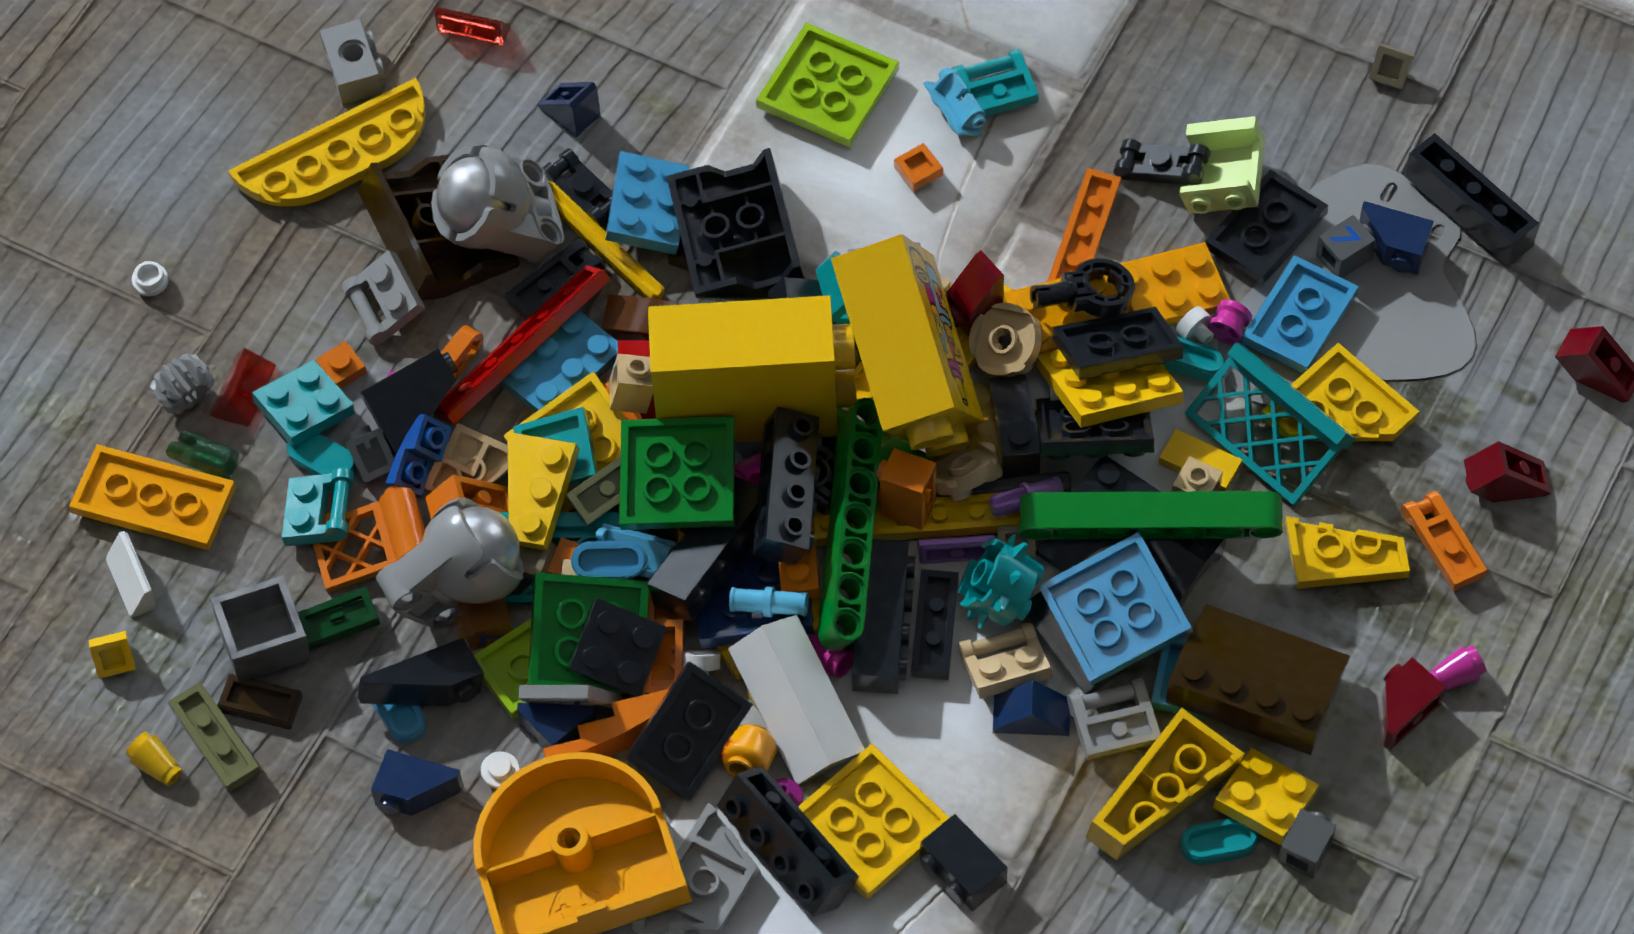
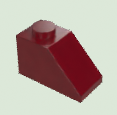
M982 250L974 255L946 292V298L956 328L960 326L969 336L971 327L980 314L985 315L987 311L993 309L991 306L1003 303L1004 274Z
M1604 326L1569 330L1555 355L1559 363L1576 382L1622 403L1629 402L1634 393V362Z
M1498 441L1463 460L1466 470L1465 481L1470 493L1491 502L1545 497L1551 494L1544 461Z
M1413 657L1403 666L1399 663L1393 666L1384 677L1385 686L1382 695L1383 746L1388 751L1394 748L1443 702L1446 686Z

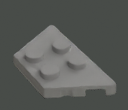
M707 803L677 851L693 902L634 921L632 923L634 932L644 934H721L756 877L758 866L750 855L741 848L739 840L731 829L728 830L719 818L715 807Z

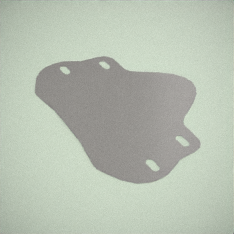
M1363 164L1346 168L1316 183L1309 193L1328 204V213L1263 285L1256 282L1254 287L1239 302L1250 310L1253 320L1294 255L1330 272L1316 256L1319 236L1352 215L1360 220L1363 202L1366 201L1434 221L1433 227L1439 224L1445 230L1436 243L1428 244L1418 275L1409 272H1398L1389 266L1383 265L1374 251L1372 260L1343 277V279L1359 286L1358 294L1315 362L1334 345L1339 343L1382 380L1424 379L1447 375L1462 368L1472 359L1476 346L1475 331L1468 313L1443 272L1444 261L1460 238L1459 224L1447 213L1427 202L1405 176L1380 165ZM1389 183L1396 184L1397 191L1388 202L1382 201L1380 195ZM1248 326L1246 328H1243V334L1248 328ZM1241 339L1239 344L1249 349L1288 383L1292 384L1303 374L1242 344ZM1218 341V352L1221 353L1226 362L1230 357L1227 353L1233 345ZM1233 368L1224 380L1235 392L1244 391L1243 375ZM1250 382V389H1256L1255 385ZM1266 394L1251 396V401L1270 404V398Z

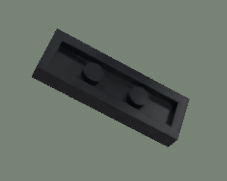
M921 569L911 677L949 680L959 572Z

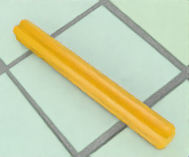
M549 181L560 218L643 297L663 299L665 288L617 242L605 240L606 231L553 181Z

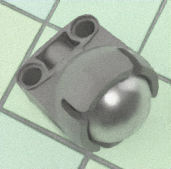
M468 145L453 152L442 165L437 176L439 184L437 189L433 191L431 202L433 220L440 234L455 245L469 249L487 248L524 257L531 263H539L563 242L564 233L552 189L544 169L535 160L525 158L524 160L512 158L501 150L486 145Z
M459 497L450 500L442 506L426 527L423 541L397 562L384 567L377 574L376 580L396 613L422 625L441 628L456 621L462 611L471 604H488L505 598L516 589L522 580L524 566L519 556L518 536L512 524L497 511L480 507L468 498Z

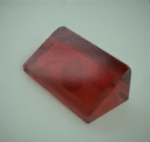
M436 6L434 9L437 31L504 45L510 30V24L503 21Z
M247 348L242 349L235 356L210 415L220 420L249 427L258 408L253 402L252 392L269 383L276 364Z

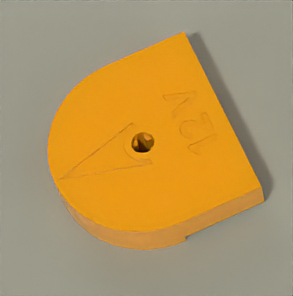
M570 752L552 755L532 762L505 780L489 798L480 814L474 834L473 854L475 867L479 875L495 934H599L693 902L667 821L655 792L637 771L617 759L595 753Z

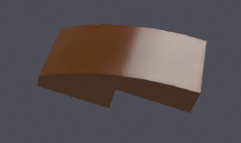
M608 295L602 329L608 334H639L645 339H649L648 307L682 304L646 297Z

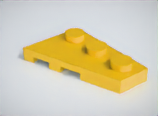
M507 432L509 522L517 533L520 546L548 550L580 449L576 443Z
M1285 517V528L1296 589L1409 578L1410 568L1404 537L1360 529L1356 532L1335 529L1333 524L1319 522L1318 526L1299 522V518Z

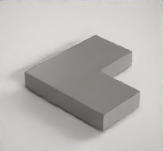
M519 685V699L528 703L594 706L595 710H612L611 703L622 700V694L590 685Z

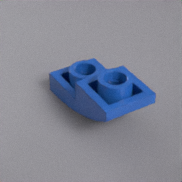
M420 414L406 434L394 458L385 484L411 488L415 492L416 497H422L432 462H442L452 427L426 414Z

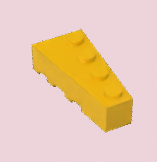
M1181 708L1093 819L1085 838L1117 861L1235 772L1245 753Z

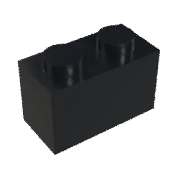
M956 814L952 815L920 842L921 859L919 861L923 869L933 878L938 876L947 885L946 890L950 897L959 905L964 903L972 912L1007 883L1008 867Z

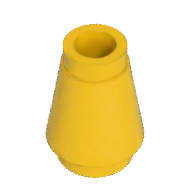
M145 731L137 736L126 750L125 754L130 758V764L159 782L164 783L167 787L174 784L183 773V769L178 766L176 760L157 735L151 736Z

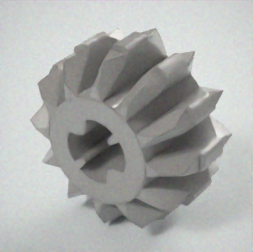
M187 353L183 354L179 359L173 358L169 364L163 365V369L153 376L154 380L149 387L156 398V402L168 414H181L185 409L191 410L195 404L201 403V399L210 394V388L215 380L204 360L200 359L196 354L189 355Z

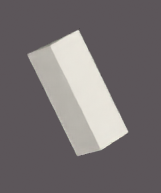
M797 615L763 625L728 648L770 734L776 742L777 748L793 780L798 785L856 757L864 750Z

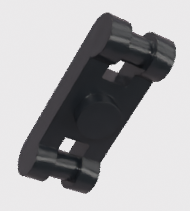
M1125 139L1120 148L1121 159L1116 161L1113 173L1124 180L1199 185L1204 176L1202 167L1207 164L1211 151L1202 144L1181 147L1142 144L1135 139ZM1135 160H1142L1143 164H1135Z
M567 148L559 154L560 159L553 164L548 162L542 168L548 181H553L602 228L608 223L613 191L579 160L573 150ZM569 170L573 175L566 180L562 174ZM600 202L603 203L600 207L596 206Z

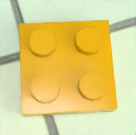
M1251 748L1216 797L1213 808L1273 842L1282 845L1300 809L1306 810L1317 794L1319 784Z

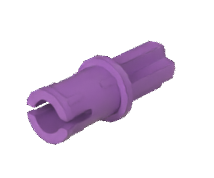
M1057 476L1029 485L1023 482L1019 488L992 495L989 500V507L993 516L1000 517L1019 511V498L1024 494L1064 492V488L1060 478Z

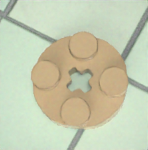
M998 303L991 306L993 309L987 311L985 315L980 314L971 327L969 334L971 355L975 356L979 364L978 366L983 371L997 377H1014L1018 374L1028 373L1032 369L1041 348L1042 326L1040 321L1025 308L1012 303ZM1007 331H1010V337H1012L1011 344L1003 350V345L998 343L1000 336H1006Z
M988 442L977 443L979 449L968 451L965 446L938 458L935 461L936 494L950 495L953 501L963 500L972 494V489L1001 477L1003 474L1000 466L1001 459L995 446Z

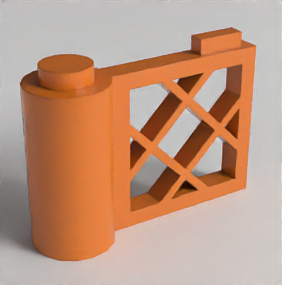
M389 487L385 490L379 501L346 512L345 521L348 523V535L344 540L338 541L334 549L322 543L313 544L327 593L329 594L376 577L384 567L397 562L423 541L425 526L415 492L411 488ZM331 512L325 514L324 524L330 520ZM374 515L376 525L369 536L355 531L360 520ZM379 535L381 537V541L377 540ZM350 537L365 542L356 558L342 553ZM372 546L385 551L386 561L375 565L364 562ZM325 553H326V554H329V557H328L327 560H326V557H325ZM337 559L352 564L346 575L332 580L330 570Z

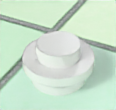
M146 261L139 264L134 270L132 284L137 293L143 296H154L161 293L167 287L168 274L165 268L158 263Z
M494 752L488 755L481 765L483 781L488 786L497 789L511 775L520 770L518 761L507 752Z

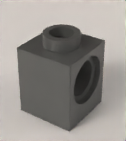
M1301 808L1280 847L1278 862L1314 879L1334 840L1336 824L1331 823L1330 819L1322 813L1316 811L1308 812Z

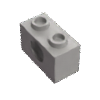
M361 20L320 30L326 58L342 105L383 94L380 80L386 78L380 58L373 59L371 52L377 51L371 31L364 32Z

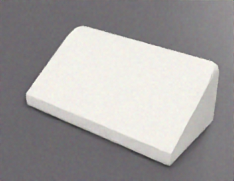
M125 531L120 532L107 554L106 561L129 616L136 617L156 609L157 603L128 533H125Z

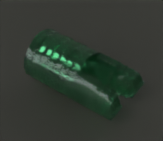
M183 430L180 433V436L177 438L178 442L172 441L164 451L169 458L179 463L225 479H229L233 475L239 460V452L236 449L187 430Z

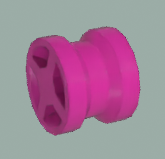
M1228 299L1222 300L1216 308L1217 316L1209 321L1207 328L1214 333V338L1228 345H1234L1236 342L1240 343L1243 328L1250 324L1252 314L1246 306L1239 302Z

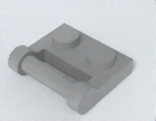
M387 250L357 276L346 279L341 285L345 296L351 298L367 329L365 335L371 345H379L385 342L425 309L397 253ZM369 287L373 291L386 317L381 323H379L364 294V291Z
M1142 678L1130 680L1129 685L1082 696L1079 692L1067 696L1069 710L1074 718L1086 760L1153 745L1161 734L1146 685ZM1132 699L1136 703L1134 707L1088 717L1086 711Z

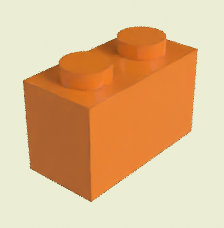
M894 448L889 460H882L876 474L878 482H880L876 499L880 501V516L923 530L936 502V462Z

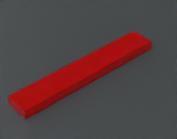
M585 265L446 394L434 411L438 419L455 425L611 280L606 272L602 269Z

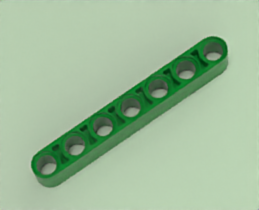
M871 398L857 400L840 417L838 425L818 625V638L821 644L830 651L838 652L845 649L862 634L864 629L878 485L876 474L880 464L883 433L874 400ZM857 415L864 419L866 425L859 421ZM853 449L861 454L862 459L855 455ZM850 483L857 487L859 494L852 490ZM846 518L850 519L855 524L856 529L852 528L848 524ZM843 553L851 558L852 564L845 560ZM839 588L848 594L849 600L841 595ZM836 624L843 627L846 636L837 630Z
M1273 491L1027 493L1019 498V534L1023 538L1032 540L1126 539L1137 532L1141 534L1143 539L1274 538L1283 533L1282 496Z

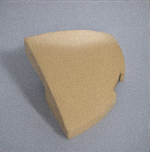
M457 423L446 446L442 462L434 463L424 489L429 491L435 490L453 474L495 483L508 472V445Z

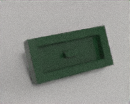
M366 587L297 612L306 634L309 651L380 625L379 617Z

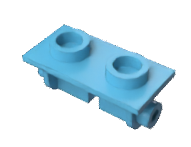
M949 67L944 68L939 72L938 76L940 79L937 82L925 81L923 83L931 95L932 102L940 108L948 120L949 127L957 135H983L979 127L983 126L986 122L984 118L985 112L972 94L967 93L961 99L968 88L956 70H951Z

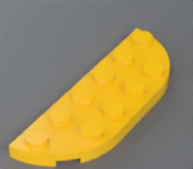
M414 78L228 170L229 177L247 196L269 205L284 207L304 206L324 199L362 180L371 163L377 162L382 170L397 162L410 151L420 137L425 123V103L420 84Z

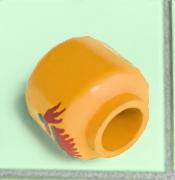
M751 724L739 725L722 750V764L732 778L738 773L763 766L768 771L777 753V745L772 735L764 727Z

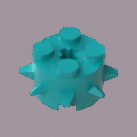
M1013 534L1007 543L995 538L984 542L981 546L986 551L978 561L971 558L962 576L958 593L964 595L965 599L960 602V605L969 609L967 613L968 620L971 621L979 616L978 629L980 630L988 619L1005 626L1015 618L1023 620L1031 609L1032 601L1029 598L1034 586L1043 577L1044 566L1037 563L1034 557L1026 554L1028 543L1023 542L1015 547L1016 534Z

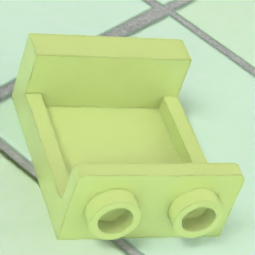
M1256 116L1187 124L1186 137L1190 146L1202 144L1211 151L1207 164L1202 167L1204 176L1201 184L1187 185L1180 188L1179 195L1188 213L1205 214L1212 211L1258 207L1266 137Z

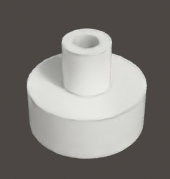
M1195 307L1180 320L1175 333L1179 337L1193 342L1198 339L1206 345L1214 337V333L1207 328L1212 317L1202 307Z
M688 650L683 652V667L687 661H690L708 674L709 671L720 669L721 653L718 651Z

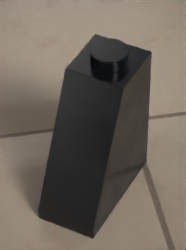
M438 348L359 392L378 428H381L394 456H396L406 434L420 414L431 416L457 381L453 374L458 369L448 352L441 354Z

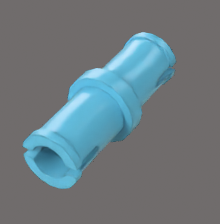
M767 586L765 590L737 589L732 587L729 609L731 612L763 613L764 617H773V614L807 616L809 596L807 592L775 591L774 587Z

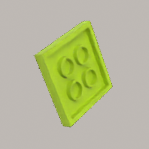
M806 22L757 97L756 108L850 148L897 74L899 61Z

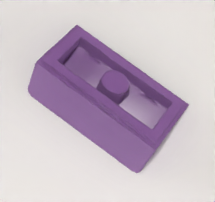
M993 534L918 539L919 562L930 564L970 561L971 558L979 560L986 551L981 545L995 537Z

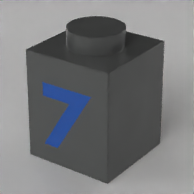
M1352 215L1319 236L1316 256L1332 274L1343 278L1373 259L1376 241L1374 233L1369 226L1361 224Z

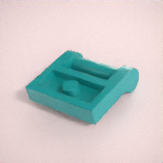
M1020 49L1009 51L1007 56L964 67L962 64L952 67V70L958 72L968 88L962 95V98L967 93L972 94L984 110L985 117L1039 102L1038 91ZM1009 69H1012V70H1013V71H1009V72L1002 73V74H999V75H995V76H991V77H988V78H984V79H980V80H977V81L970 82V80H972V79L980 78V77H983V76H987V75H990V74L998 73V72L1005 71V70H1009Z
M337 468L330 474L289 478L281 537L285 546L341 541L347 537L348 523L345 520L349 489L354 484V473L352 470ZM334 491L331 518L324 524L328 492Z

